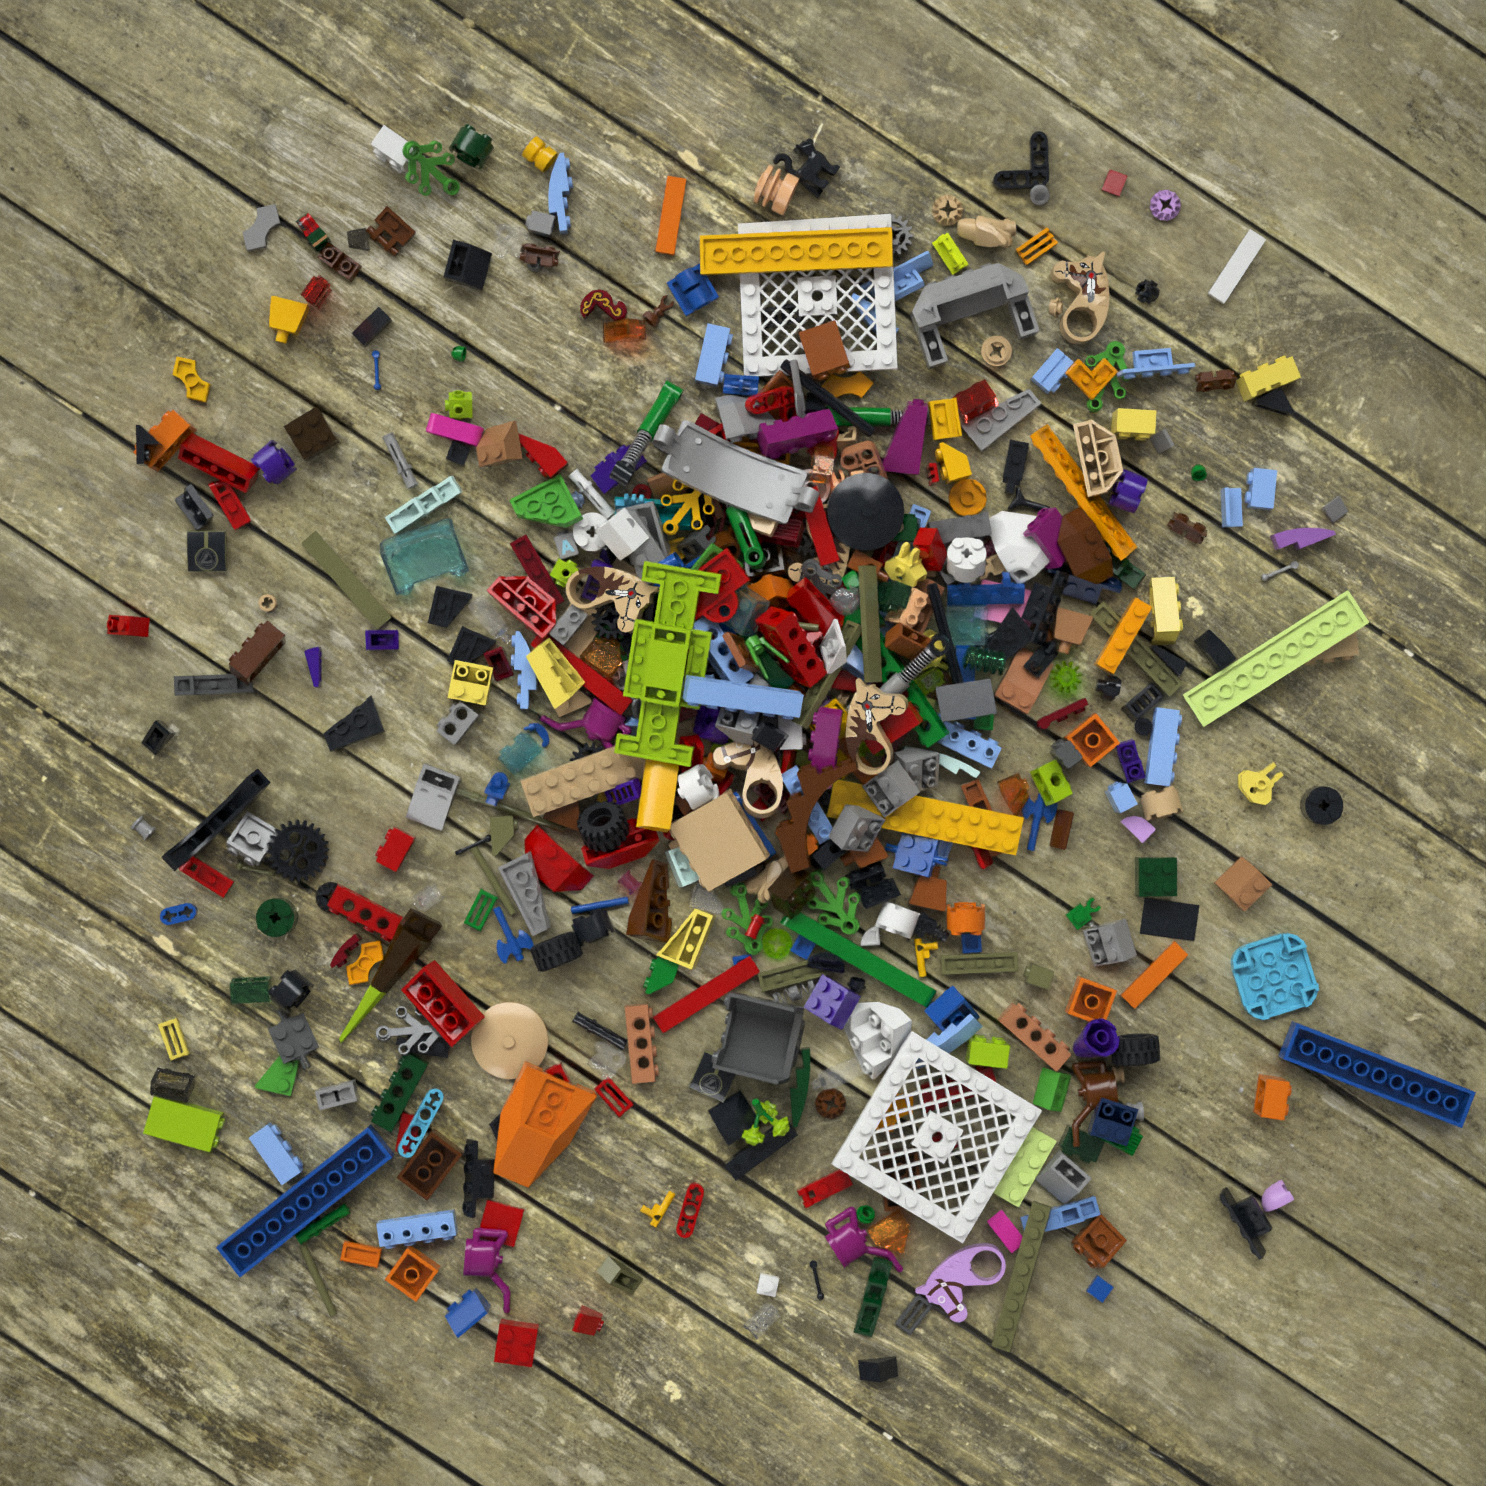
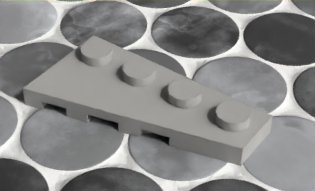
M1028 389L1008 398L1002 403L991 406L989 409L973 414L965 420H960L961 429L982 453L1040 407L1041 402Z
M637 510L629 511V514L633 519L627 518V521L634 527L635 520L649 536L643 544L630 554L637 576L642 578L644 561L658 563L667 556L660 549L656 539L654 540ZM647 582V583L649 584V586H653V585L655 584V583Z
M531 851L498 867L532 936L550 928L551 925Z

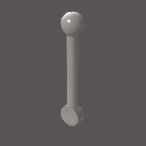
M1293 561L1284 568L1269 574H1263L1261 579L1267 581L1270 577L1286 570L1296 569L1299 563Z

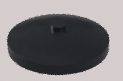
M858 473L845 478L833 489L827 503V521L832 533L842 544L855 550L871 551L887 545L896 537L904 520V504L899 491L889 480L873 473Z

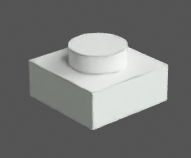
M760 1273L756 1292L775 1297L779 1277Z

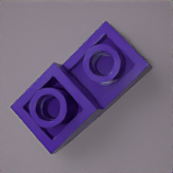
M1130 739L1120 742L1115 748L1126 782L1130 783L1146 778L1135 741Z

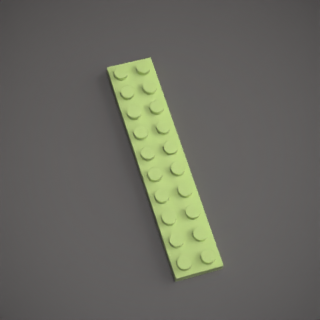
M1347 590L1222 671L1186 692L1183 696L1203 727L1362 628L1369 621Z

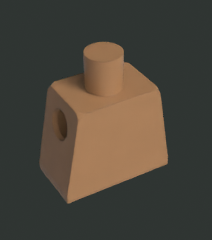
M1057 607L1054 614L1052 637L1060 641L1058 652L1069 654L1071 644L1081 645L1093 620L1092 616Z

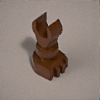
M668 295L662 297L658 308L655 307L653 309V313L646 311L642 315L643 319L654 328L660 323L659 317L661 318L664 315L663 313L670 310L674 305V301L670 305L664 304Z

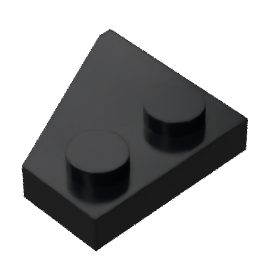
M436 586L428 624L447 628L471 600L473 594Z
M462 626L447 662L454 664L455 660L473 663L496 644V640Z

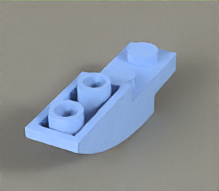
M564 152L559 154L555 162L548 191L549 214L558 216L560 234H568V228L571 227L570 216L565 214V209H568L567 197H563V195H570V189L573 188L572 177L567 175V170L570 169L569 158H565Z
M516 631V635H512V647H515V655L511 654V666H514V670H522V674H518V685L521 686V693H517V705H520V709H529L530 690H538L537 676L526 658L531 649L522 633Z

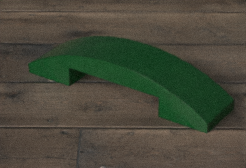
M743 626L736 634L743 637L745 641L753 636L746 626ZM764 649L758 656L769 677L766 681L772 687L789 689L795 680ZM761 670L757 671L765 679Z

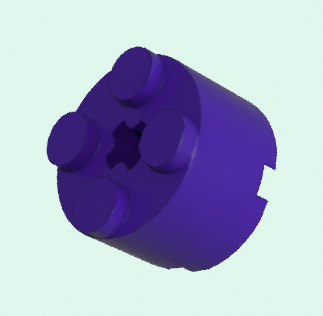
M271 440L253 455L254 457L251 461L257 468L260 467L264 472L262 475L267 482L279 485L294 473L297 468L293 467L295 463L283 448L278 449L276 447L278 443Z
M1123 469L1124 472L1120 476L1119 482L1116 481L1111 491L1114 494L1110 496L1108 505L1135 513L1140 504L1141 495L1145 491L1148 478Z
M701 705L700 710L697 709L695 726L693 728L694 733L718 745L728 743L729 737L715 727L721 707L718 706V709H711Z

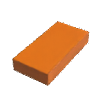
M344 1241L340 1261L378 1268L382 1248Z

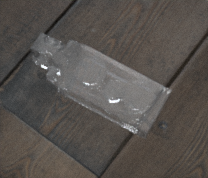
M483 594L468 605L469 609L495 639L500 637L505 644L512 640L506 632L509 629L507 623Z
M857 1056L821 1071L817 1074L819 1078L811 1081L810 1084L813 1090L822 1086L824 1090H830L864 1075V1072L861 1069Z

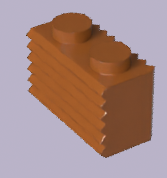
M898 622L891 630L886 632L885 647L914 661V658L917 659V656H920L919 653L922 654V651L924 652L931 638Z

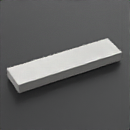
M1250 229L1207 294L1224 304L1266 239Z

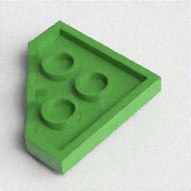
M561 474L509 500L518 518L564 528L583 520Z

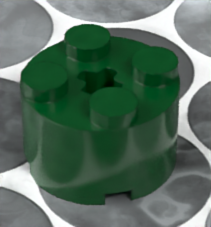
M466 124L458 131L449 146V150L451 153L455 151L457 153L456 158L473 168L479 165V169H482L494 147L491 144V137L486 134L481 135L477 133L474 127Z
M273 898L264 901L256 913L258 929L270 937H280L290 933L298 922V912L295 906L285 898ZM277 913L278 916L281 917V919L278 921H276V919L273 918V916Z

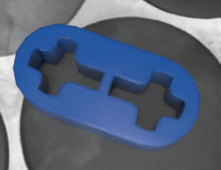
M184 903L165 908L160 913V920L166 925H172L194 919L198 913L197 907L192 903ZM186 906H188L189 909L193 910V912L190 913V917H188L187 914L181 915L180 913L181 911L186 910ZM167 911H169L170 914L177 913V916L172 917L171 921H169V919H165V915H167L168 913Z

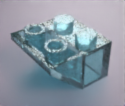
M521 732L513 739L515 743L512 746L506 745L499 751L501 755L498 759L514 775L520 772L544 750L529 732Z

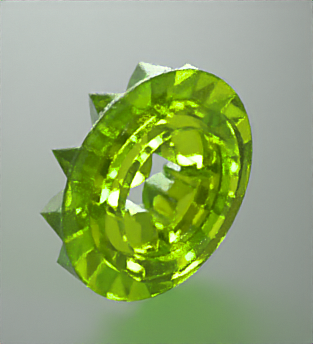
M772 928L762 938V949L771 958H783L792 948L791 936L784 929ZM779 935L780 942L785 944V946H778V949L775 951L774 945L769 943V941H775Z

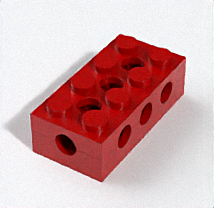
M771 606L755 622L767 642L789 659V663H786L775 654L781 666L793 677L796 683L811 688L827 674L824 669L825 665L816 655V649L813 644L808 641L806 631L797 622L798 617L793 612Z

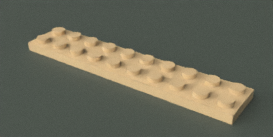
M696 717L678 723L676 744H679V737L697 735L693 731ZM699 737L704 745V755L711 752V742ZM615 746L524 778L520 780L531 814L535 817L610 790L635 778H643L646 759L614 753Z

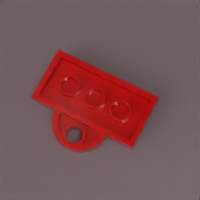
M726 548L698 569L722 574L719 594L699 592L695 621L704 615L712 622H726L732 619L738 611L739 598L736 590L751 579L731 551ZM723 605L728 606L730 609V613L726 617L720 613V608Z

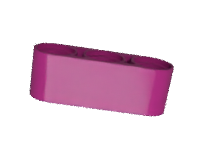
M430 413L425 432L477 447L484 428Z

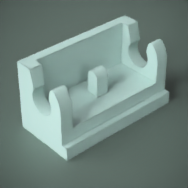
M679 847L665 852L679 887H684L699 880L698 874L689 865V859L686 855L682 854Z

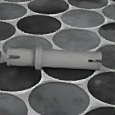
M394 433L386 434L382 439L398 468V474H401L407 489L414 488L418 485V482L411 471V464H408Z

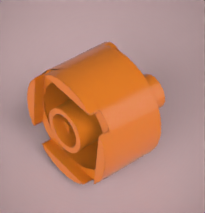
M956 902L954 907H951L948 904L947 929L951 931V935H962L963 932H970L971 935H981L982 930L985 929V905L981 904V907H978L976 902Z

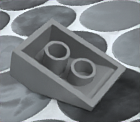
M654 501L625 507L628 512L637 510L654 540L656 539L664 555L669 556L671 552L667 534L663 531V524ZM629 554L628 556H629L630 563H631V565H634L633 562H632L631 556H630V554Z

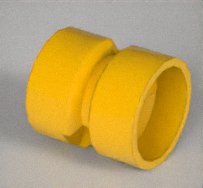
M536 136L526 146L522 157L530 162L535 161V167L542 173H545L556 160L558 152L550 146L545 148L546 144L544 141Z

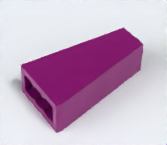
M913 399V401L907 402L882 458L885 471L919 475L928 404L924 403V400Z

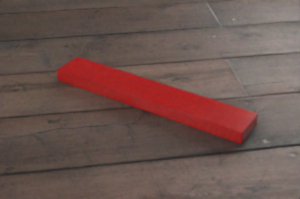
M550 634L544 639L536 636L530 645L535 648L547 638H550L585 681L582 686L619 715H622L633 700L630 697L623 696L624 692Z
M748 956L654 1015L653 1018L664 1033L758 974L760 970L751 956Z

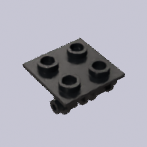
M893 877L881 880L872 886H865L862 890L857 891L865 909L901 895Z

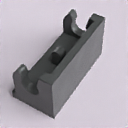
M705 525L700 530L689 533L677 546V549L691 561L701 556L709 545L715 542L716 537H712L710 541L706 539V534L709 533L710 527Z

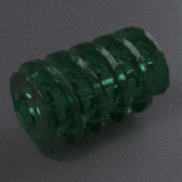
M970 645L964 653L962 664L964 669L969 664L970 670H973L976 665L978 672L983 667L984 673H987L989 668H991V674L993 675L998 670V676H1002L1006 660L1005 654L1002 651H990L988 648L982 649V647L976 648L974 645Z

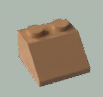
M516 421L485 430L476 447L479 467L498 466L523 459Z
M663 472L647 479L654 499H661L665 494L671 496L689 494V490L692 488L685 487L681 491L675 490L672 486L675 479ZM677 481L675 484L676 488L680 489L682 483Z
M1242 856L1214 882L1242 911H1246L1272 886L1265 876Z

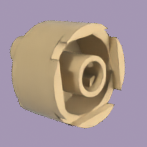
M1174 786L1163 788V790L1159 791L1160 793H1156V790L1141 795L1140 802L1146 821H1154L1170 817L1173 813L1180 814L1183 812L1178 790Z

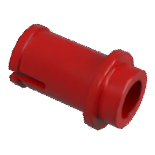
M754 914L753 917L751 916V923L744 935L756 940L762 924H765V918Z

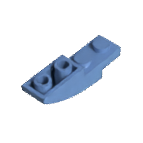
M1090 1196L1065 1205L1052 1207L1045 1232L1080 1223L1085 1219L1101 1215L1096 1197ZM1029 1214L1020 1217L1023 1230H1025Z

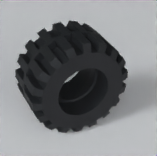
M598 801L596 804H591L587 809L582 810L583 813L578 816L577 827L586 847L588 846L590 850L594 849L595 852L615 849L614 847H619L621 842H624L627 839L626 836L629 835V825L620 805L615 804L613 801L609 803L608 801Z
M571 931L538 943L530 949L536 967L540 972L564 965L583 954L575 932Z
M1147 1033L1119 1035L1118 1048L1111 1054L1112 1063L1119 1066H1140L1156 1063L1161 1060L1159 1037Z

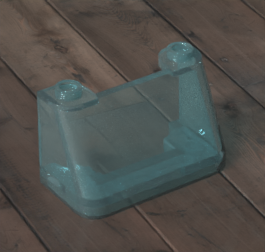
M450 518L387 538L379 544L380 555L396 596L409 594L414 588L415 583L447 572L459 577L469 571L453 520Z

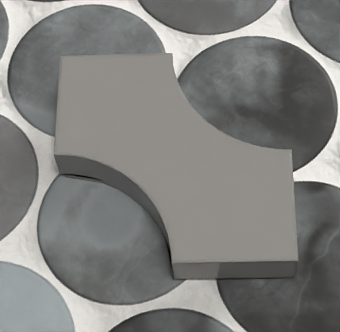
M276 204L257 208L255 223L248 230L243 231L247 251L267 247L269 232L281 224Z

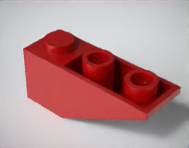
M518 433L521 448L524 447L528 452L525 455L532 463L536 461L539 464L540 468L538 470L545 478L547 476L553 478L568 465V462L555 447Z

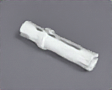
M578 469L568 476L580 489L579 492L584 493L606 519H609L615 513V510L610 507L592 486L593 483L588 481Z

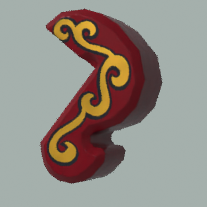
M601 289L592 290L584 297L580 305V313L584 320L596 306L602 309L615 322H623L628 314L627 307L622 301H618L617 305H614L611 295Z

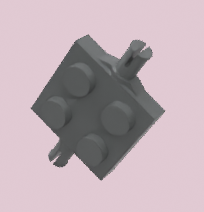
M277 1010L281 1021L269 1028L268 1031L284 1065L293 1060H299L303 1070L307 1069L305 1063L310 1068L311 1065L306 1056L310 1052L319 1049V1045L304 1013L288 1018L284 1010Z

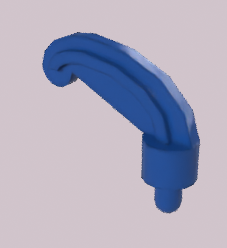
M532 723L524 727L525 731L530 730L531 732L536 730L543 739L542 746H548L549 736L541 724Z

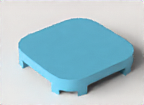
M1279 933L1242 945L1232 954L1230 961L1231 970L1245 1011L1252 1017L1266 1020L1302 1007H1308L1316 999L1319 984L1314 976L1306 950L1307 946L1304 940L1300 939L1297 935Z

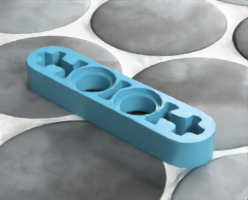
M430 1089L425 1094L398 1145V1153L402 1157L409 1158L413 1156L443 1102V1093L439 1089ZM435 1092H437V1097L439 1098V1100L434 1101L431 1106H435V1109L433 1110L431 1107L425 1106L424 1104L425 1102L430 1104L432 1098L429 1097L430 1094H435ZM423 1109L430 1111V1117L427 1120H423L420 1117V1112ZM414 1126H418L421 1129V1134L418 1137L411 1135V1129ZM408 1136L410 1139L416 1140L417 1142L416 1144L412 1142L409 1146L411 1152H406V1154H404L402 1146H407V1144L409 1143V1140H406V1137Z

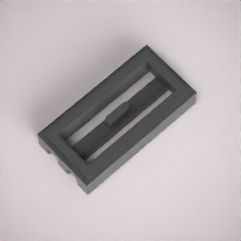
M916 1294L895 1321V1324L908 1335H911L933 1307V1304L929 1303L921 1294ZM918 1300H921L917 1307L913 1310V1312L902 1325L901 1322L904 1320V1318L907 1316L910 1310L914 1307ZM926 1304L927 1306L909 1329L906 1328L922 1306Z

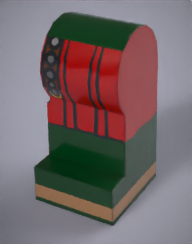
M308 212L295 221L317 252L325 247L328 242H331L326 233Z

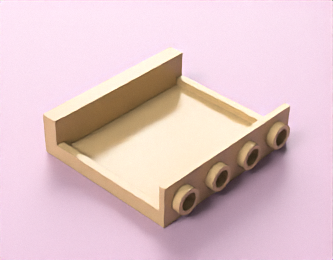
M731 788L712 801L671 823L669 830L671 836L677 839L680 844V851L683 855L687 856L691 869L694 872L696 871L701 886L706 888L708 892L761 863L770 856Z

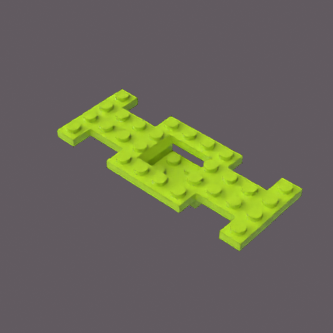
M644 561L641 581L660 584L654 622L635 619L623 696L637 698L642 701L637 734L632 736L618 733L614 753L691 766L694 747L675 743L681 707L700 710L701 704L699 706L688 705L682 697L686 675L706 677L713 632L694 629L699 592L719 594L722 574ZM685 666H686V673H685V679H684V685H683V678H684V672H685Z

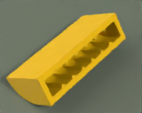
M650 759L645 760L637 828L668 832L670 830L679 765Z

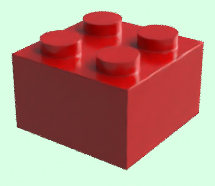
M501 1319L494 1362L532 1367L539 1324Z

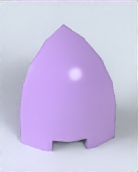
M1130 816L1120 821L1142 843L1156 830L1142 817Z
M1282 1180L1272 1184L1265 1190L1262 1196V1207L1265 1212L1278 1209L1294 1200Z

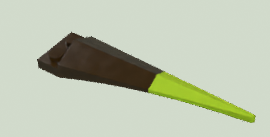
M410 908L400 921L369 988L339 1038L341 1043L432 944L431 940L442 927L439 921Z

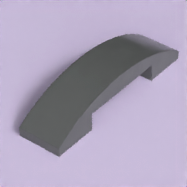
M234 674L174 676L175 696L253 692V681L247 686Z

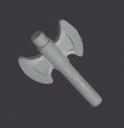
M791 360L790 366L795 392L797 416L803 418L806 415V406L801 387L798 360Z

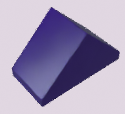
M365 630L366 650L399 649L398 630Z

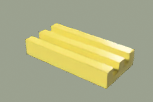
M178 1018L158 1024L170 1061L190 1054ZM173 1023H174V1026H175V1029H176L178 1038H179V1040H180V1043H181V1046H182V1049H183V1052H182V1053H181V1050H180V1047H179V1044H178L176 1035H175L174 1030H173V1027H172V1024H173ZM164 1026L168 1027L177 1055L173 1053Z

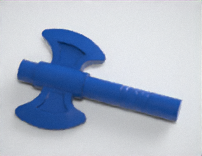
M1039 793L1035 803L1026 794L1021 807L1025 819H1028L1033 814L1027 850L1035 851L1042 816L1045 817L1046 823H1050L1057 812V803L1046 806Z
M500 906L494 908L493 911L507 939L506 944L501 940L497 941V954L500 960L506 964L511 953L517 961L524 959L521 948H528L530 950L534 946L532 939L522 930H518L519 936L516 939Z

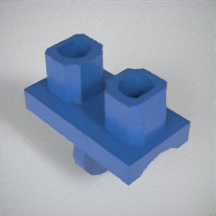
M724 374L723 394L756 395L758 393L759 376Z
M503 772L495 773L484 793L488 794L486 803L497 806L498 801L503 799L509 789L508 777Z

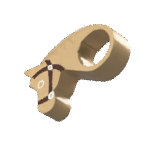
M734 741L728 745L718 747L714 751L712 760L715 768L723 770L732 766L735 769L746 771L747 774L742 793V805L745 811L755 818L772 816L779 808L783 791L781 770L773 752L755 741L753 745ZM760 783L768 784L776 795L775 804L765 810L754 808L750 805L746 796L750 788Z

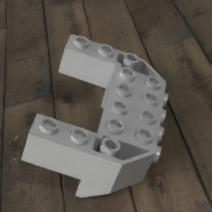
M988 263L981 266L980 269L974 271L970 269L956 277L951 275L944 278L943 281L927 283L910 314L927 369L929 370L948 362L937 326L1005 304L1008 306L1018 340L1036 335L1039 332V327L1028 297L1029 289L1023 276L999 263L992 265Z

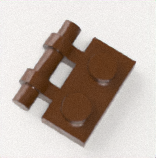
M388 206L374 220L379 227L375 230L370 225L366 229V232L371 235L370 238L374 242L377 241L384 247L383 250L391 253L394 257L400 252L395 248V245L399 243L404 247L416 234ZM384 231L392 236L389 241L382 236Z

